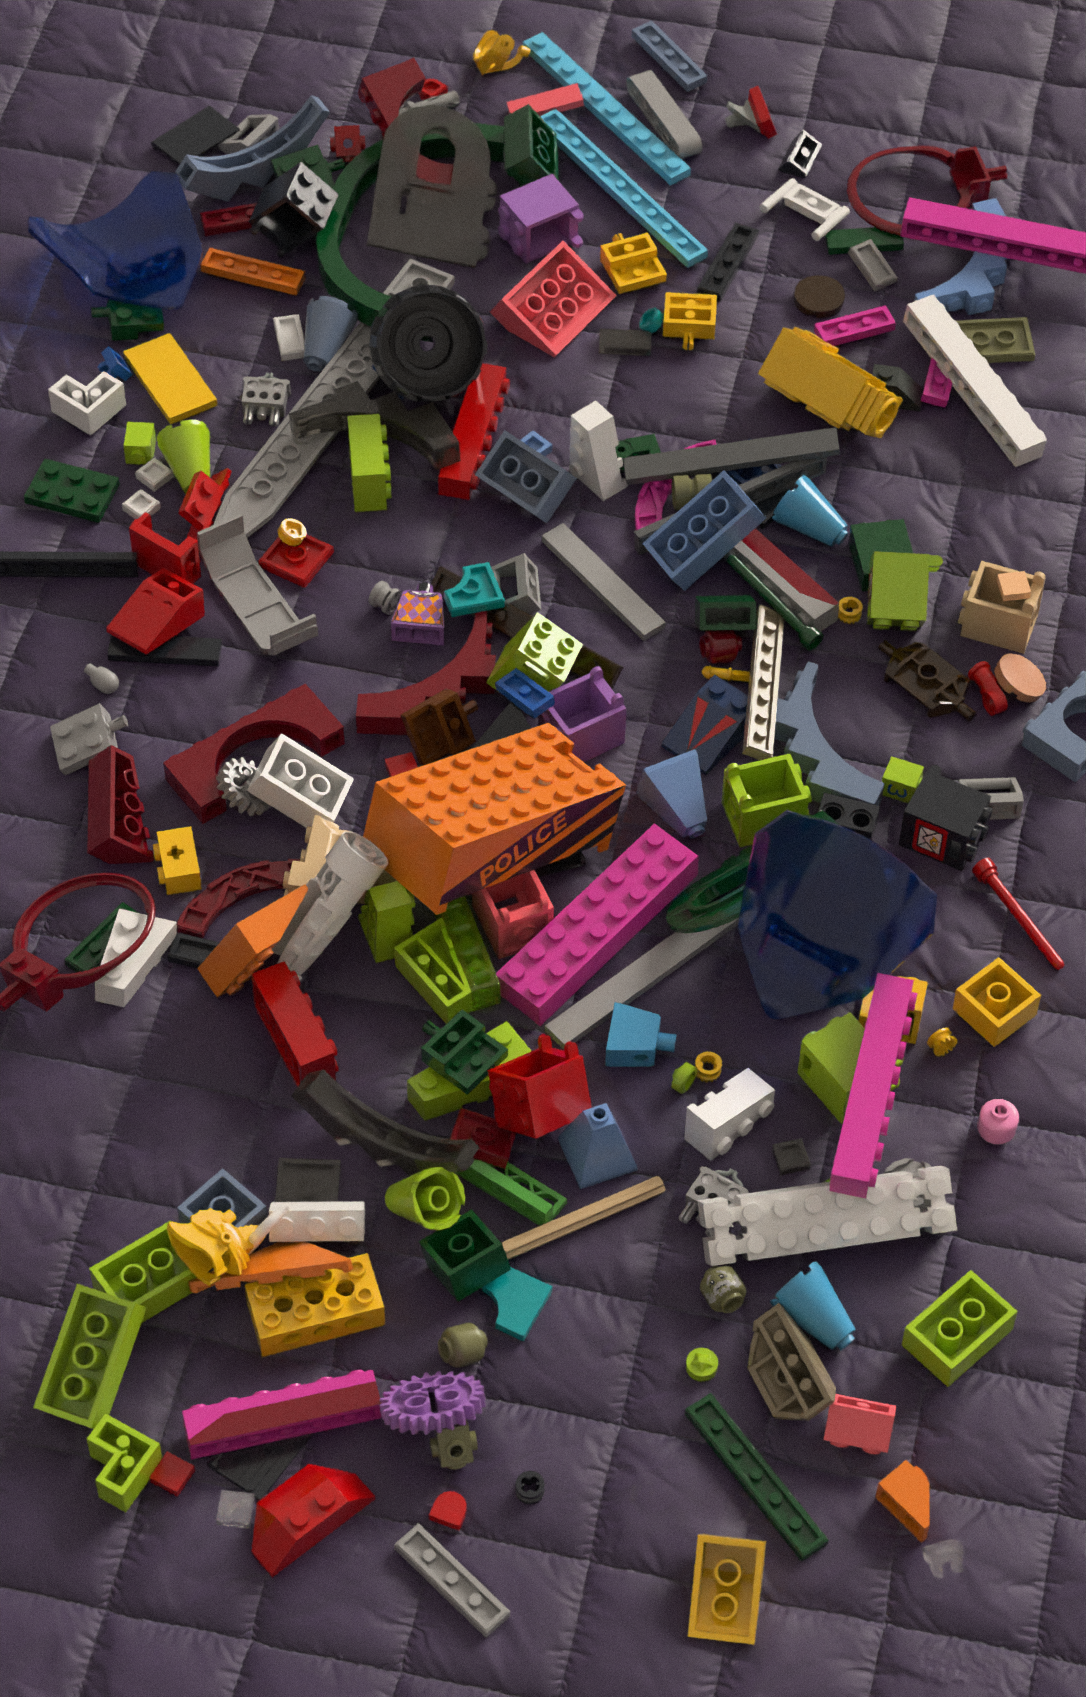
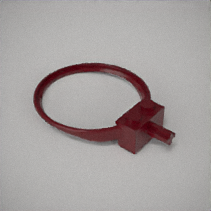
M935 146L891 148L876 152L857 164L847 182V195L852 208L865 222L879 230L901 236V224L892 223L876 216L863 205L858 196L856 183L860 171L872 160L891 154L908 153L927 156L946 164L951 168L949 174L961 198L956 207L969 209L973 203L988 200L991 182L1007 179V167L1000 166L986 169L976 146L958 149L955 154Z
M94 873L67 880L39 896L19 918L12 937L13 952L0 963V971L8 986L0 993V1010L5 1012L22 997L47 1012L64 997L63 990L87 986L123 963L142 945L152 929L156 912L154 899L149 890L138 880L126 875ZM112 885L128 889L142 900L147 913L143 932L126 951L101 966L78 973L58 974L57 972L59 971L56 967L27 951L29 933L35 919L48 905L70 892L91 886Z

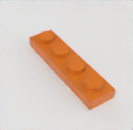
M209 248L200 264L201 272L296 296L306 279L305 271L214 248Z

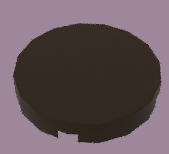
M821 275L810 276L799 281L795 287L794 303L797 309L805 315L809 316L810 313L816 315V318H826L837 314L842 309L845 291L843 286L833 278Z

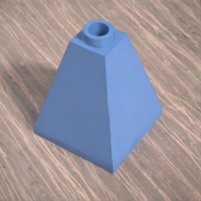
M691 750L644 768L636 791L638 797L683 838L689 836L692 839L702 835L705 832L707 816L696 750Z
M607 1103L583 1110L558 1136V1141L580 1189L637 1171L638 1167Z

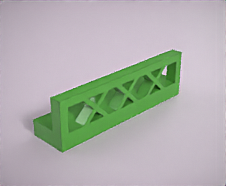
M447 1149L445 1150L446 1168L539 1226L553 1221L567 1204V1198L507 1162L505 1169L499 1167L504 1170V1174L492 1168L498 1166ZM520 1182L525 1183L526 1185L529 1186V1190L526 1189V1188H524L523 1186H521V1185L518 1184V1183H520ZM543 1198H549L550 1200L555 1202V1205L553 1206L552 1204L545 1201Z

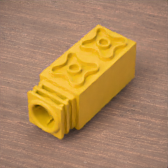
M783 327L758 372L760 376L765 378L764 383L779 391L790 400L806 404L805 409L821 417L836 428L840 429L841 427L848 431L854 428L865 435L882 438L893 422L903 399L889 392L885 388V382L837 354L839 349L808 330H802L797 327L791 330Z

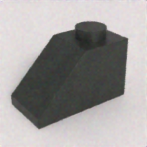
M874 364L872 375L885 382V388L889 392L903 399L898 409L920 412L923 388L900 367Z

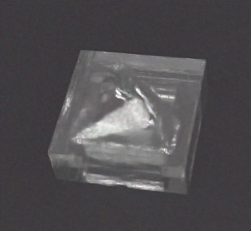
M222 1490L216 1518L217 1525L250 1528L255 1501L254 1493Z

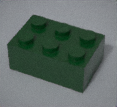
M529 104L505 116L503 129L505 136L504 168L508 176L513 177L520 187L551 174L559 181L557 134Z

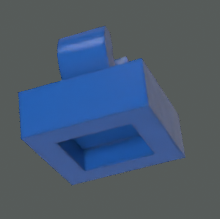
M108 346L101 352L105 361L98 365L99 371L107 372V374L114 378L118 375L124 381L133 375L124 358Z

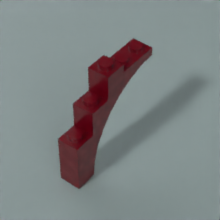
M487 611L476 613L473 629L466 644L456 657L437 673L421 682L402 689L382 693L358 694L356 709L357 733L408 735L400 715L446 688L457 692L462 704H466V693L495 694V689L486 683L496 665V655H491V644H486L487 639H492L493 623H487Z

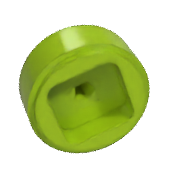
M685 1062L681 1067L675 1069L672 1074L671 1088L681 1094L685 1093L696 1078L697 1068Z
M697 1348L688 1354L686 1371L692 1379L708 1381L716 1375L718 1358L713 1351L707 1348Z

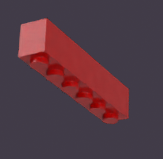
M482 363L481 373L478 378L468 385L438 476V495L470 500L472 491L478 489L480 478L475 474L486 459L485 451H490L492 436L490 435L491 432H496L498 425L497 413H502L504 407L503 394H508L510 388V379L506 378V367Z

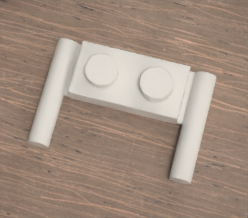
M793 178L759 205L760 210L766 213L784 199V205L822 224L811 234L815 241H819L850 214L848 207H841L826 197L798 184Z

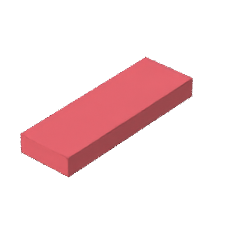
M578 83L509 101L507 102V107L511 114L529 104L539 116H542L554 109L563 112L584 106V101Z

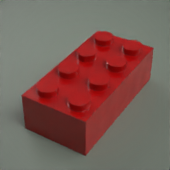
M283 961L252 973L255 1008L302 1097L306 1098L335 1086L336 1072H339L335 1056L338 1055L337 1048L331 1038L327 1040L324 1034L325 1027L320 1016H314L312 1012L313 1005L307 993L302 994L299 988L301 986L300 980L295 970L290 971L286 962Z

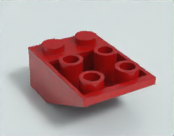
M162 568L141 583L106 627L107 633L148 654L205 616L203 589Z

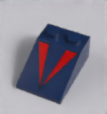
M714 675L697 691L663 740L661 747L675 756L695 749L698 754L700 772L707 775L744 738L748 695Z

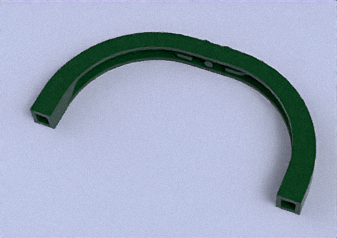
M451 122L425 125L402 131L409 145L427 159L464 157L497 162L505 161L504 126ZM383 139L358 154L339 175L333 187V190L338 193L337 199L324 229L317 233L316 240L319 272L327 292L331 297L346 302L348 304L347 309L352 313L353 310L357 312V320L371 327L375 316L391 296L367 286L351 273L341 258L339 249L353 211L364 192L377 180L401 167V165L399 166L395 162L391 147L386 145ZM424 336L420 341L433 342V339L430 336Z

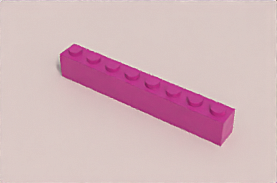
M909 197L903 217L901 237L1086 274V232Z
M881 973L877 974L831 1173L829 1191L866 1199L868 1188H875L878 1169L873 1168L874 1161L881 1162L884 1143H880L879 1139L880 1135H887L890 1121L889 1117L884 1116L886 1109L892 1111L896 1092L890 1091L891 1085H898L901 1067L896 1066L897 1059H904L907 1042L901 1040L903 1035L909 1036L912 1018L907 1017L908 1010L914 1011L918 994L912 992L914 980Z

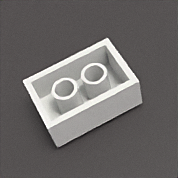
M281 733L266 750L247 791L307 828V826L313 825L315 815L334 822L354 778Z

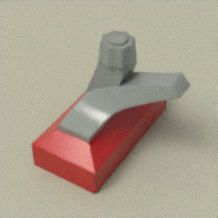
M759 86L749 89L748 100H746L743 106L731 102L727 103L728 110L733 113L725 118L729 128L749 125L768 139L777 135Z

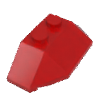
M308 1464L257 1502L252 1555L270 1576L274 1577L374 1501L376 1496L355 1473Z

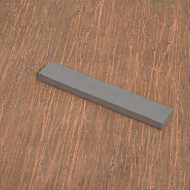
M564 523L542 535V542L643 641L665 629L666 622Z

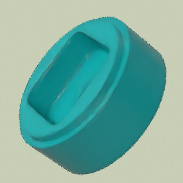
M655 307L648 309L639 321L640 329L646 334L654 333L663 323L664 314Z

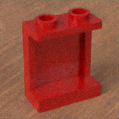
M147 512L131 523L129 527L132 552H137L138 565L141 569L153 575L162 568H165L192 584L201 577L197 540L188 536L179 546L152 530L151 515Z

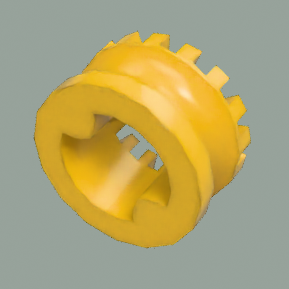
M855 597L842 598L839 601L838 619L840 618L841 622H848V624L851 622L854 624L855 621L858 622L862 616L863 606L861 601ZM847 607L848 609H850V607H852L853 609L852 612H847L845 610H847Z
M949 1028L939 1029L928 1038L927 1045L930 1048H934L933 1053L936 1056H944L945 1052L946 1054L949 1053L948 1049L952 1051V1048H955L958 1043L956 1037L951 1036L952 1033Z
M708 1051L700 1053L695 1060L697 1078H700L701 1081L706 1080L705 1082H713L714 1079L716 1081L720 1077L722 1068L720 1056ZM711 1062V1064H714L713 1070L703 1069V1063Z

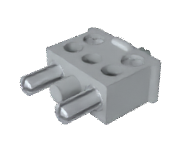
M268 372L263 377H244V390L241 401L244 414L243 422L247 424L248 421L249 425L252 424L253 415L255 414L259 420H265L266 416H270V426L273 427V424H275V427L278 426L279 418L285 417L287 400L291 396L290 381L274 378L273 373Z
M704 1166L700 1167L699 1176L686 1193V1207L680 1214L679 1220L681 1222L684 1221L683 1223H688L695 1211L699 1212L697 1200L723 1197L728 1200V1204L735 1203L734 1195L749 1193L737 1178L738 1172L733 1169L725 1172L722 1170L713 1171ZM732 1174L733 1181L727 1179L724 1176H729ZM698 1214L696 1220L700 1223V1217ZM709 1228L705 1231L708 1237L710 1236Z

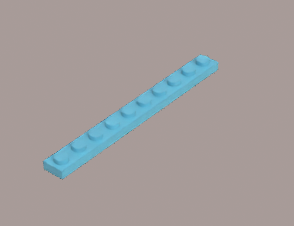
M543 32L523 41V46L530 49L529 55L563 87L578 83L584 106L667 183L673 185L690 176L691 168Z
M557 109L540 116L557 134V146L687 268L708 258V250Z

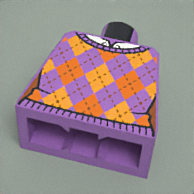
M419 583L416 591L406 590L402 593L391 621L392 641L444 645L442 595L434 593L431 584Z

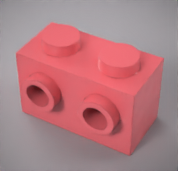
M836 1394L835 1402L829 1407L824 1440L830 1441V1444L840 1448H847L851 1445L860 1447L864 1452L870 1454L888 1453L896 1406Z

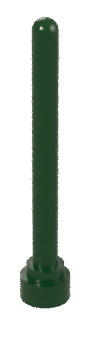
M730 555L727 558L728 564L799 634L800 643L808 651L815 649L822 642L824 635L816 627L806 626L737 556Z

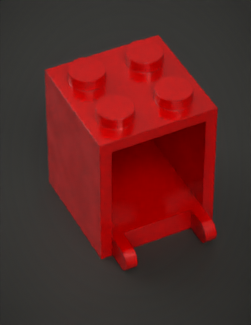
M541 1034L538 1037V1049L488 1070L489 1089L493 1096L494 1116L498 1127L535 1139L572 1123L583 1110L592 1108L583 1056L579 1055L577 1044L568 1041L564 1046V1051L552 1048L551 1038L545 1034Z

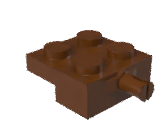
M446 688L400 715L419 764L427 765L446 753L454 755L476 742L467 719L468 715L479 710L475 700H471L462 706L458 693Z

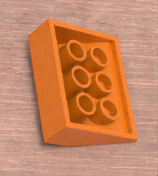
M306 884L235 924L197 968L217 998L225 993L231 996L244 987L243 983L252 978L251 974L264 965L263 961L274 954L273 947L280 941L308 891Z

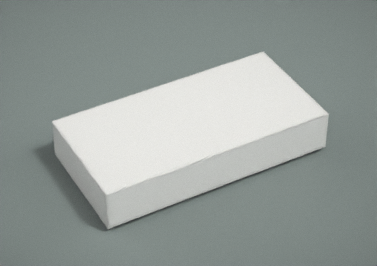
M299 314L273 318L281 361L303 358L305 341Z

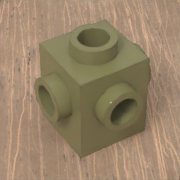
M467 1419L466 1425L455 1424L454 1430H450L447 1427L442 1428L441 1433L434 1430L435 1437L429 1438L433 1458L438 1457L442 1468L460 1469L465 1467L466 1463L474 1462L472 1451L478 1450L475 1430L469 1431Z

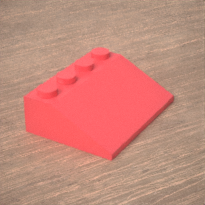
M562 241L506 294L490 313L509 332L555 357L617 295Z

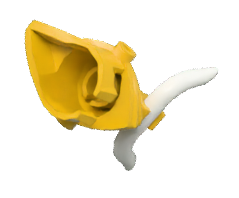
M285 1203L277 1208L260 1225L254 1226L251 1224L250 1226L245 1225L239 1228L232 1224L236 1220V1215L231 1210H227L224 1213L211 1208L199 1210L198 1213L190 1216V1223L169 1222L167 1225L169 1240L176 1254L199 1280L210 1286L220 1281V1276L225 1273L240 1276L242 1274L241 1270H246V1262L250 1260L248 1255L265 1239V1236L284 1217L289 1209V1203ZM212 1268H214V1274L208 1273Z

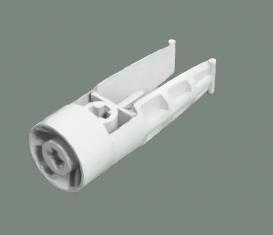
M345 831L339 837L325 857L326 862L315 878H311L307 882L308 891L280 941L272 949L275 954L280 955L278 963L285 961L290 971L295 970L300 981L302 979L300 975L311 966L352 915L350 911L360 897L374 885L388 865V859L384 853L371 841L357 833Z

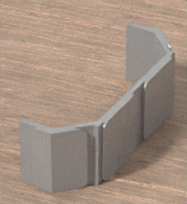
M241 513L197 532L198 550L211 581L263 654L276 655L318 636L316 615L312 614L299 620L256 561L244 532V521Z

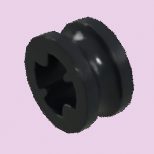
M526 1471L517 1477L515 1493L520 1502L532 1505L538 1503L543 1498L545 1490L543 1477L535 1471ZM533 1483L536 1484L535 1492L531 1489L527 1492L524 1491V1484L528 1486Z

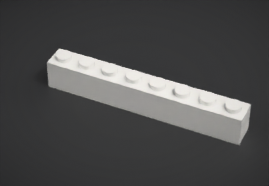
M934 295L907 304L903 319L904 324L928 355L935 359L938 368L947 379L949 377L952 381V386L1013 465L1018 467L1042 457L1047 442L1045 434L1034 424L1029 413L1023 410L1014 394L1010 393L1005 387L1000 376L996 375L991 369L987 360L974 347L973 342L962 332L959 324L951 318L945 306Z

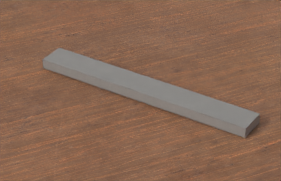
M742 917L702 932L673 933L546 1024L545 1032L563 1049L568 1041L576 1043L612 1016L615 1002L628 1005L739 925Z

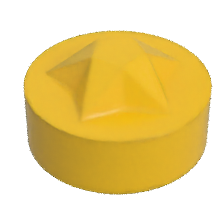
M292 518L283 520L278 528L279 538L291 546L300 545L307 533L305 526L300 521Z

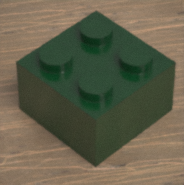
M472 1209L460 1216L458 1221L450 1228L437 1230L419 1241L427 1266L458 1302L511 1270L503 1244Z

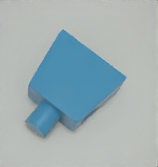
M615 1002L606 1047L605 1066L651 1067L655 1063L657 1050L675 1051L677 1035L660 1032L661 1016Z

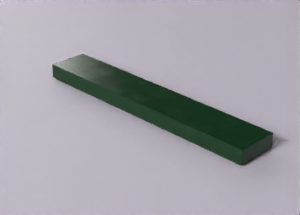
M712 1393L685 1409V1416L801 1562L828 1545L829 1539Z

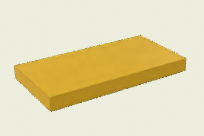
M170 333L123 351L124 359L170 425L218 406L216 397Z

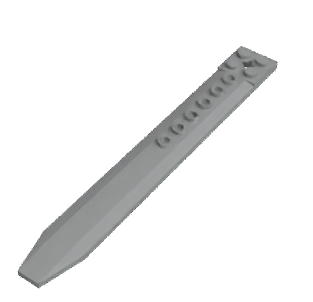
M409 259L383 294L392 297L398 292L417 285H439L451 289L455 284V276ZM362 322L358 324L225 494L213 525L241 513L244 521V532L248 538L270 521L347 422L348 416L354 413L380 379L379 375L372 369L373 362L369 350L371 327Z

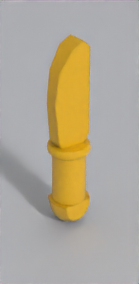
M706 666L702 669V675L707 679L716 675L727 681L732 679L749 682L750 671Z

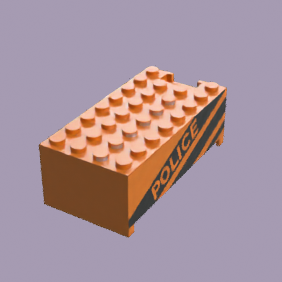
M546 723L375 782L363 837L375 844L387 857L388 865L384 870L438 915L446 912L448 902L595 846H598L597 851L599 853L608 850L626 784L601 764L595 765L594 770L572 753L574 743L558 731L556 727Z

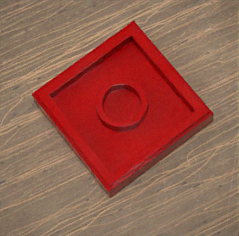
M306 534L300 545L291 546L284 543L278 536L259 559L258 563L262 569L306 588L334 553V546Z

